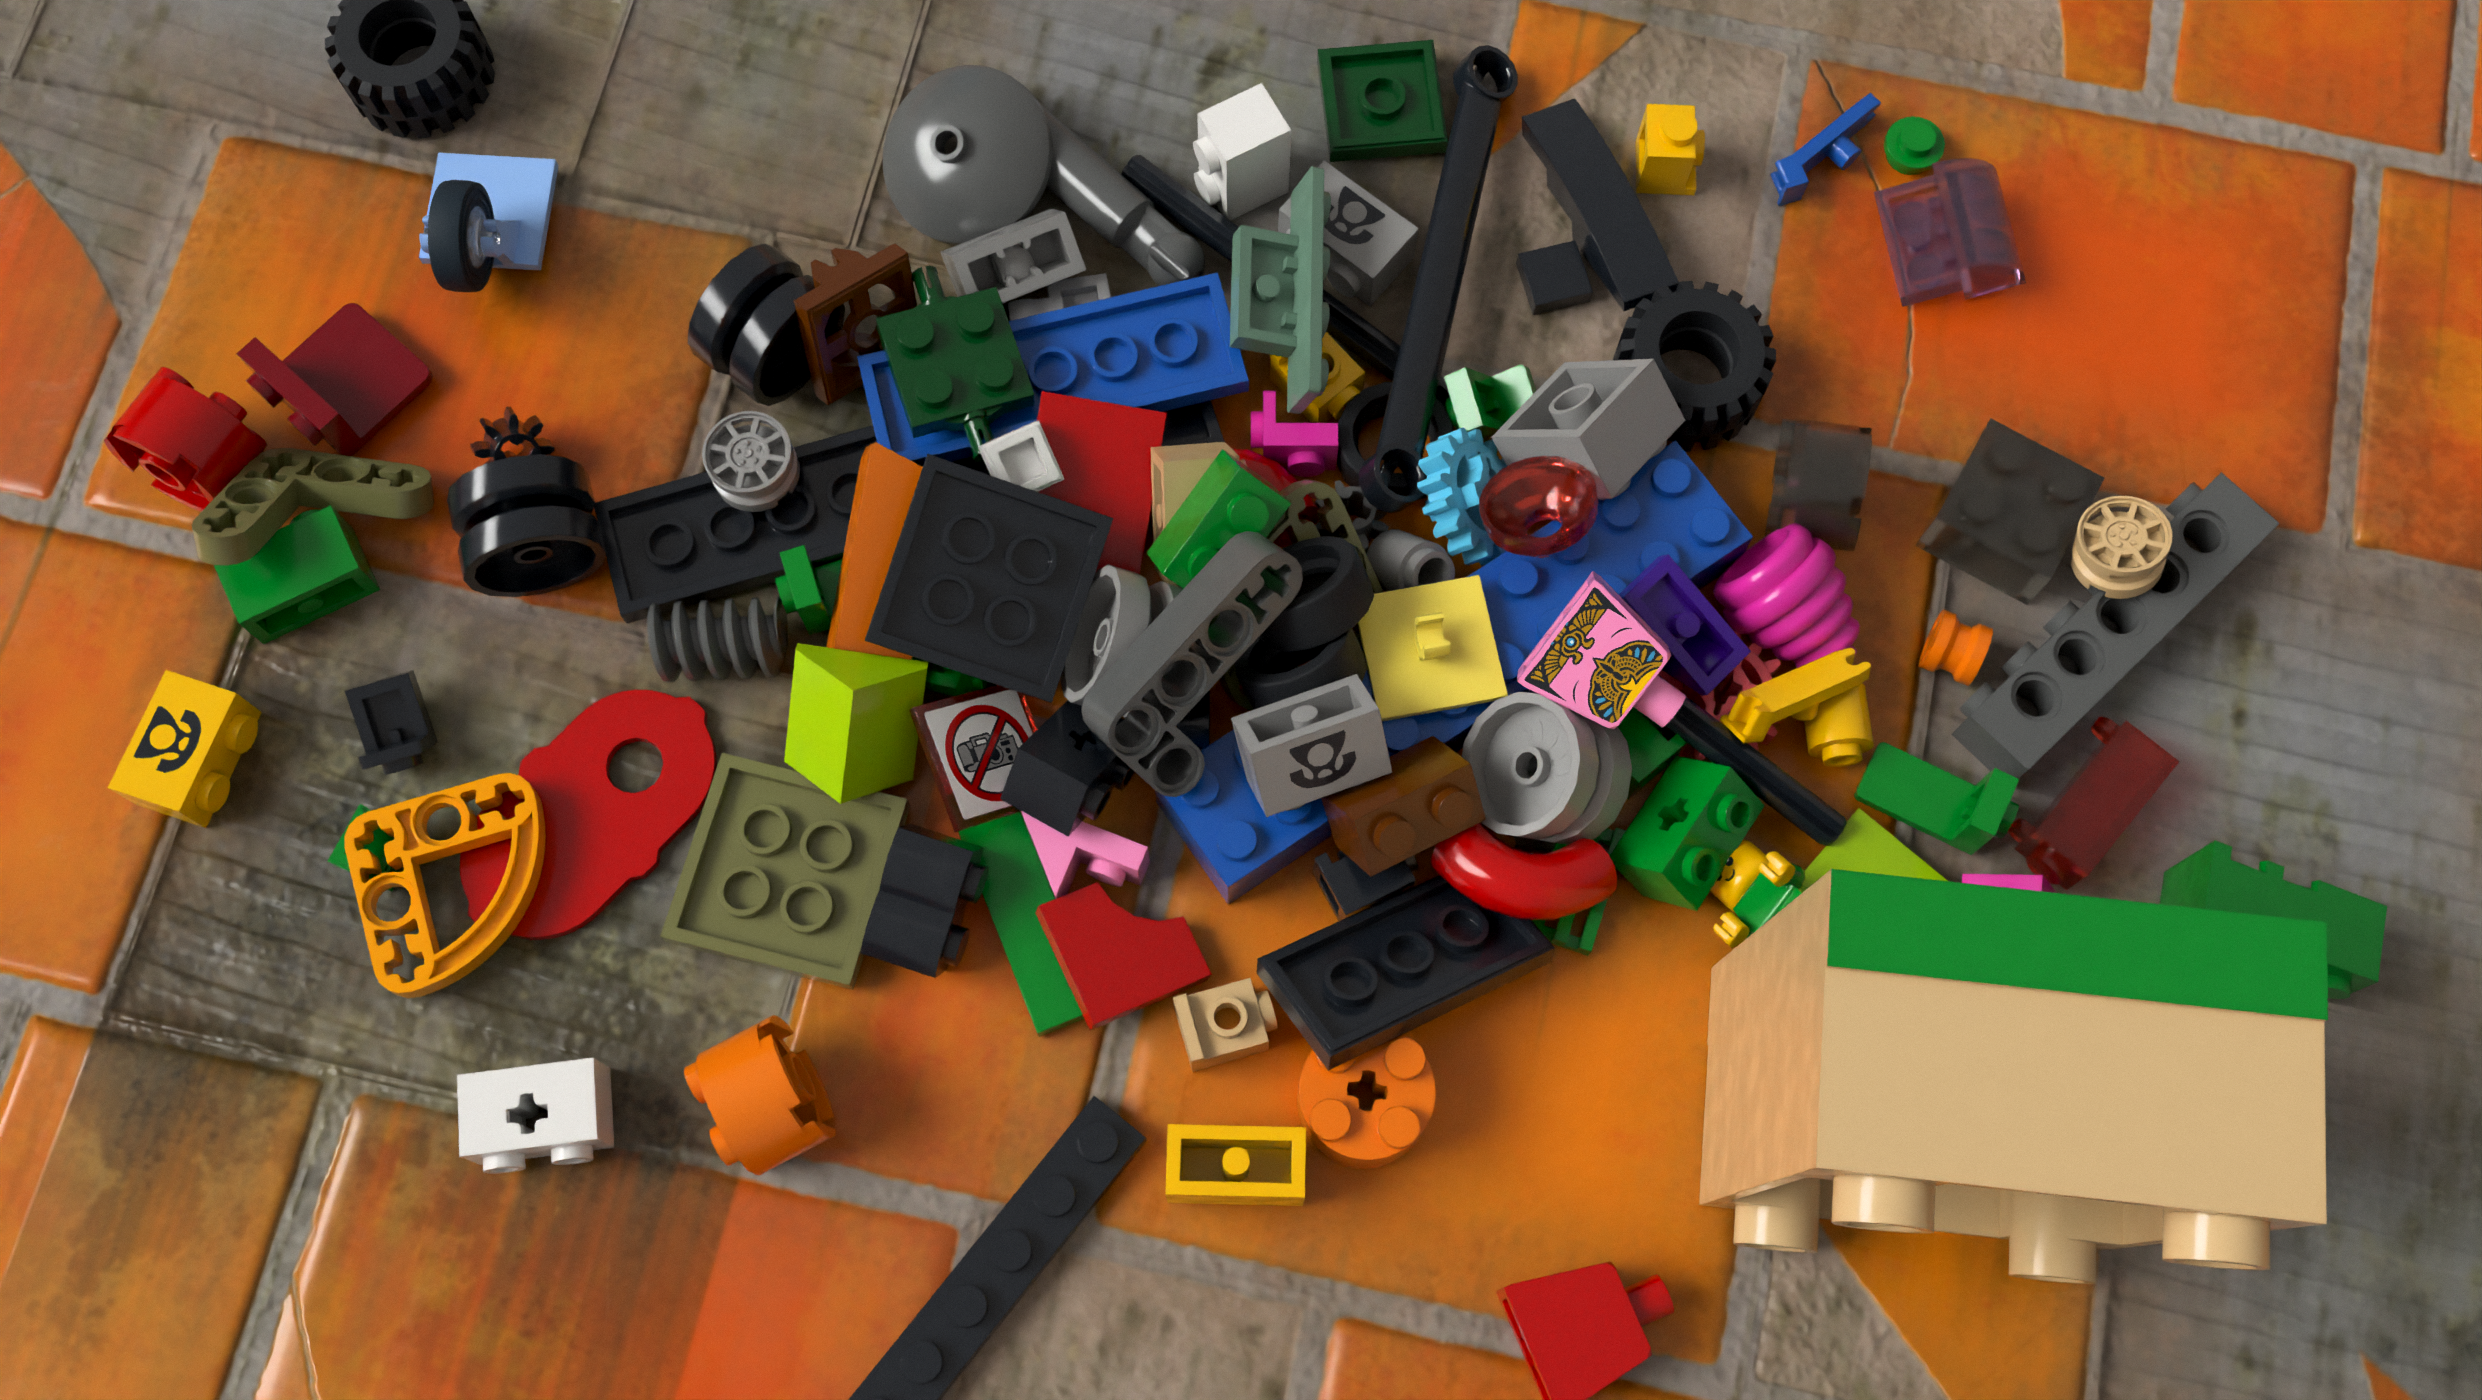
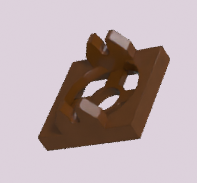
M896 243L869 258H866L858 251L839 248L831 250L835 266H828L826 263L816 259L812 261L811 270L815 289L794 300L814 392L827 405L832 404L863 385L857 356L884 350L877 331V325L872 334L855 332L860 322L871 315H876L878 318L913 309L917 306L908 252ZM876 284H884L891 289L894 296L893 300L881 307H877L870 302L868 289ZM849 301L851 313L846 318L843 328L826 338L824 331L830 314L836 307Z

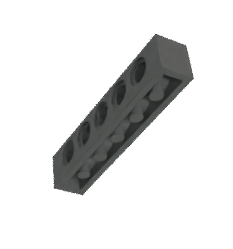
M2222 472L2203 490L2193 482L2166 508L2175 518L2169 522L2173 535L2172 544L2166 557L2162 575L2157 582L2161 593L2150 589L2136 597L2115 599L2105 597V591L2093 586L2089 589L2084 587L2093 597L2080 609L2070 600L2043 627L2051 637L2039 649L2029 641L2022 646L2001 667L2010 677L1997 690L1985 682L1959 708L1967 719L1951 735L1990 771L1997 768L2019 779L2280 523ZM2184 537L2195 541L2200 547L2201 553L2190 548ZM2101 615L2113 619L2119 626L2121 634L2110 631L2103 624ZM2058 655L2066 656L2073 660L2079 669L2080 675H2075L2065 670L2059 661ZM2016 696H2023L2032 701L2037 709L2038 717L2024 713L2017 704Z

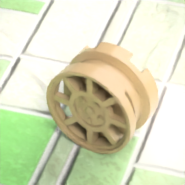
M2112 496L2095 502L2082 514L2072 546L2071 567L2076 578L2087 589L2093 586L2105 591V597L2132 598L2147 592L2155 586L2162 575L2166 557L2172 544L2171 525L2159 508L2137 497ZM2117 506L2130 507L2129 512H2111L2109 508ZM2101 511L2102 515L2096 517L2088 523L2092 516Z

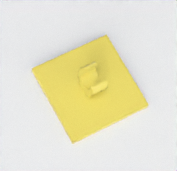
M1479 575L1374 594L1368 612L1357 625L1367 663L1374 702L1379 708L1382 722L1492 702L1508 696Z

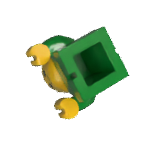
M1743 840L1739 847L1729 856L1723 872L1710 890L1713 895L1731 911L1736 913L1737 916L1732 912L1723 913L1720 919L1724 923L1722 925L1715 923L1713 926L1714 932L1731 948L1737 947L1808 889L1803 885L1806 877L1805 871L1799 865L1790 863L1777 851H1772L1765 855L1752 842Z

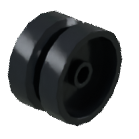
M768 244L749 247L731 259L720 270L698 300L688 329L687 343L692 353L716 372L730 375L734 385L757 403L771 406L785 401L803 388L811 379L794 300L815 289L812 276H803L800 265L775 247ZM844 303L836 307L830 314L824 331L826 338L842 329L846 309Z
M542 454L514 456L483 464L463 474L449 487L447 503L452 527L461 538L458 556L463 580L472 590L489 596L502 597L539 595L578 583L590 577L603 566L607 552L601 526L594 515H592L595 500L589 475L582 464L560 456Z

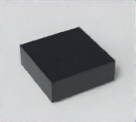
M1576 240L1518 254L1516 265L1533 315L1591 301L1593 290Z

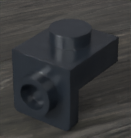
M414 670L351 687L344 691L365 749V753L358 757L362 770L382 765L384 774L387 775L415 767L423 763L421 753L427 751L438 742Z

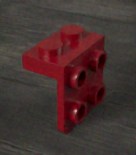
M356 303L344 305L283 361L256 337L236 353L253 372L245 381L273 408L281 401L294 412L287 420L314 446L324 439L340 455L352 456L429 386L433 378L429 368Z

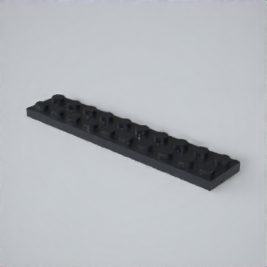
M1211 400L1163 411L1167 415L1161 446L1225 442ZM873 425L794 447L800 464L797 485L792 493L787 492L785 496L777 501L779 505L765 511H743L726 503L718 494L707 472L596 502L594 509L597 521L601 526L610 575L620 615L626 624L646 619L649 606L653 602L658 604L661 614L673 610L675 601H682L684 606L688 607L700 603L701 600L709 601L776 582V577L786 575L779 552L795 547L805 546L815 568L842 560L861 457L867 446L877 442ZM973 457L953 461V463L990 475L986 464L975 462Z

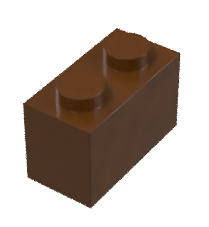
M1434 736L1390 756L1392 773L1321 798L1335 845L1370 877L1486 820L1471 763Z

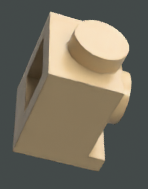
M1251 978L1191 995H1186L1185 993L1173 997L1174 1009L1192 1072L1268 1051L1269 1040L1266 1032L1278 1029L1268 991L1255 993ZM1224 1008L1236 1010L1241 1018L1239 1024L1229 1030L1220 1028L1214 1020L1219 1010Z

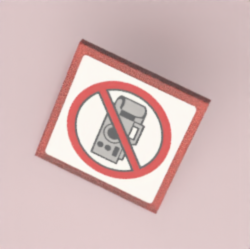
M994 685L916 706L909 710L955 833L1021 812V810L1001 800L1000 797L1018 748L1037 730L1023 693Z

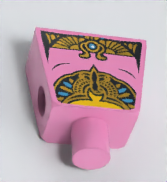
M1594 571L1591 572L1520 666L1517 674V682L1525 688L1613 730L1619 726L1632 707L1663 728L1675 716L1686 698L1685 694L1658 676L1671 657L1667 644Z

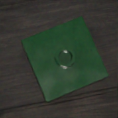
M1433 40L1318 49L1317 65L1330 162L1446 152L1448 139Z

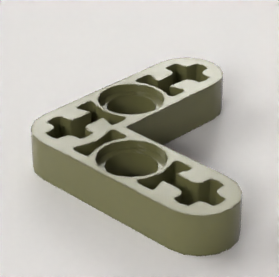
M278 448L262 452L250 461L194 519L192 530L198 558L212 565H233L249 560L260 551L299 506L323 509L331 505L336 511L394 519H408L421 516L429 512L434 506L431 474L425 468L412 464L301 449Z

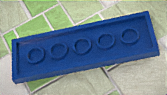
M1218 272L1009 321L1034 392V406L1005 413L990 423V427L995 439L1037 421L1041 391L1159 412L1248 392L1249 379L1240 349L1230 347V313ZM884 350L857 356L878 444L922 467L927 454L950 462L974 456L965 431L942 430L913 438Z

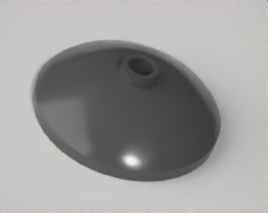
M963 65L948 68L935 73L919 83L909 92L895 111L887 129L883 146L884 179L896 209L911 226L921 233L940 242L952 245L962 244L1027 218L1045 191L1053 160L1052 134L1045 112L1038 100L1023 84L1010 75L981 65ZM957 136L958 144L956 149L951 154L946 155V142L950 138Z

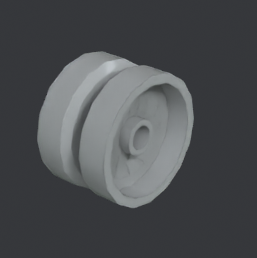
M1109 564L1097 570L1061 674L1060 681L1064 697L1071 703L1082 706L1085 696L1093 685L1174 600L1183 588L1163 581L1148 587L1146 578L1138 573ZM1174 662L1167 667L1163 676L1171 670ZM1129 712L1124 714L1123 717L1126 718Z
M1516 692L1495 700L1476 718L1464 741L1462 757L1471 763L1486 817V820L1482 821V823L1495 833L1569 845L1581 838L1595 839L1616 820L1628 797L1632 765L1627 741L1619 728L1609 729L1540 694Z

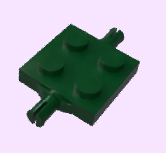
M926 266V279L923 269L920 267L912 273V280L915 283L922 304L913 309L876 318L877 331L913 438L942 430L965 431L974 455V461L985 463L978 446L982 445V441L984 444L994 439L990 423L1005 413L1034 406V392L997 287L959 297H945L936 267Z

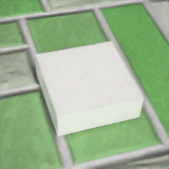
M1039 420L978 446L990 476L1036 492L1064 480Z

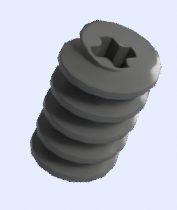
M780 596L777 597L772 615H765L761 602L757 597L751 599L747 616H740L734 600L726 599L722 616L718 618L714 617L708 600H701L696 619H689L683 602L675 601L670 620H664L658 604L653 602L649 606L647 613V635L650 654L659 676L667 683L675 682L679 679L682 670L691 681L703 679L707 669H709L713 678L725 680L729 677L733 666L739 677L750 679L755 675L758 664L765 676L774 678L780 674L788 647L787 613Z

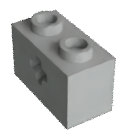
M1048 209L940 252L958 297L997 287L1002 303L1086 270L1066 213L1055 209Z

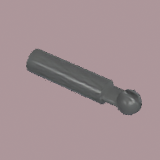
M1041 105L1049 122L1053 141L1052 168L1046 187L1112 246L1122 248L1142 265L1157 285L1161 286L1202 276L1206 267L1205 255L1197 240L1184 232H1180L1154 209V203Z

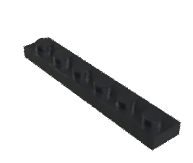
M1093 1096L848 1400H941L1147 1142L1146 1137L1097 1097Z

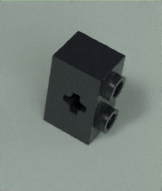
M1069 700L1018 748L1000 797L1004 802L1068 837L1086 817L1096 820L1107 805L1113 788L1115 787L1122 791L1135 773L1088 728L1083 720L1082 706L1071 703ZM1120 718L1116 725L1121 723L1124 719Z

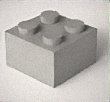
M1654 359L1564 362L1491 438L1508 469L1514 473L1524 497H1553L1555 499L1597 498L1605 500L1620 495L1629 487L1630 479L1650 458L1659 454L1666 447V440L1679 428L1685 419Z

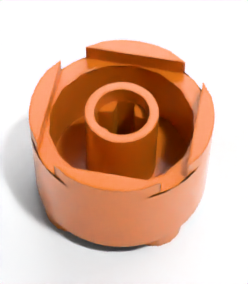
M772 1015L699 1053L696 1062L684 1068L685 1079L692 1094L701 1104L707 1103L716 1123V1126L711 1128L709 1133L712 1144L720 1159L727 1166L740 1161L749 1172L755 1175H762L836 1135L835 1128L823 1124V1122L833 1118L834 1113L817 1069L805 1049L797 1054L790 1051L783 1039L794 1034V1032L784 1020L776 1015Z
M1405 1034L1329 1071L1312 1049L1300 1075L1297 1093L1299 1121L1302 1127H1306V1134L1311 1142L1331 1161L1353 1169L1383 1167L1406 1154L1417 1143L1427 1127L1436 1099L1433 1071L1421 1045ZM1364 1082L1371 1084L1372 1092L1382 1096V1099L1374 1101L1371 1111H1363L1359 1109L1358 1098L1348 1096L1347 1092L1357 1091L1359 1083Z

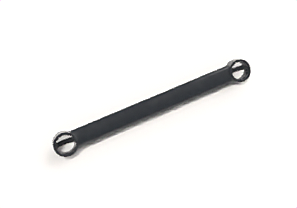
M1489 45L1479 46L1472 50L1457 65L1453 73V84L1459 99L1376 453L1363 462L1359 471V485L1362 494L1372 506L1383 512H1400L1424 495L1418 489L1417 483L1427 479V475L1421 470L1418 463L1424 453L1501 105L1514 93L1518 85V74L1513 62L1500 49ZM1487 72L1495 80L1497 93L1488 90L1481 84ZM1397 467L1405 475L1408 484L1407 496L1397 495L1388 489L1389 481Z

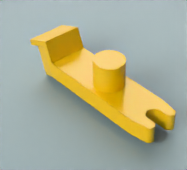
M1853 648L1835 651L1753 688L1740 691L1729 715H1722L1720 721L1743 743L1762 742L1770 726L1784 718L1792 716L1801 721L1814 719L1817 716L1820 702L1857 687L1869 679L1871 664L1869 662H1862L1858 665H1853L1855 650Z

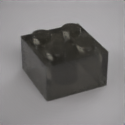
M1990 418L1967 450L1915 546L2028 605L2052 579L2077 531L2082 514L2090 507L2105 478Z

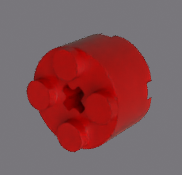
M161 367L155 376L148 381L104 439L110 452L128 469L134 472L140 464L148 473L156 478L151 486L170 498L201 512L267 446L266 441L259 434L242 423L247 412L236 401L216 391L208 398L194 390L191 383L183 376L166 367Z

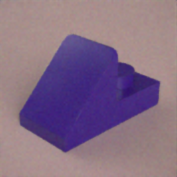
M1669 554L1657 557L1619 594L1669 647L1671 657L1662 670L1702 696L1708 695L1751 652Z

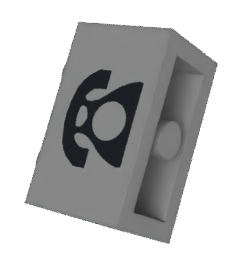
M1324 160L1318 168L1324 169V191L1329 192L1331 196V208L1327 223L1324 226L1323 246L1328 247L1330 250V265L1327 278L1331 285L1341 294L1347 297L1356 296L1365 304L1371 306L1414 258L1419 228ZM1291 197L1279 209L1278 232L1290 234Z
M1357 674L1231 718L1247 782L1266 817L1300 808L1308 802L1392 773L1379 708Z

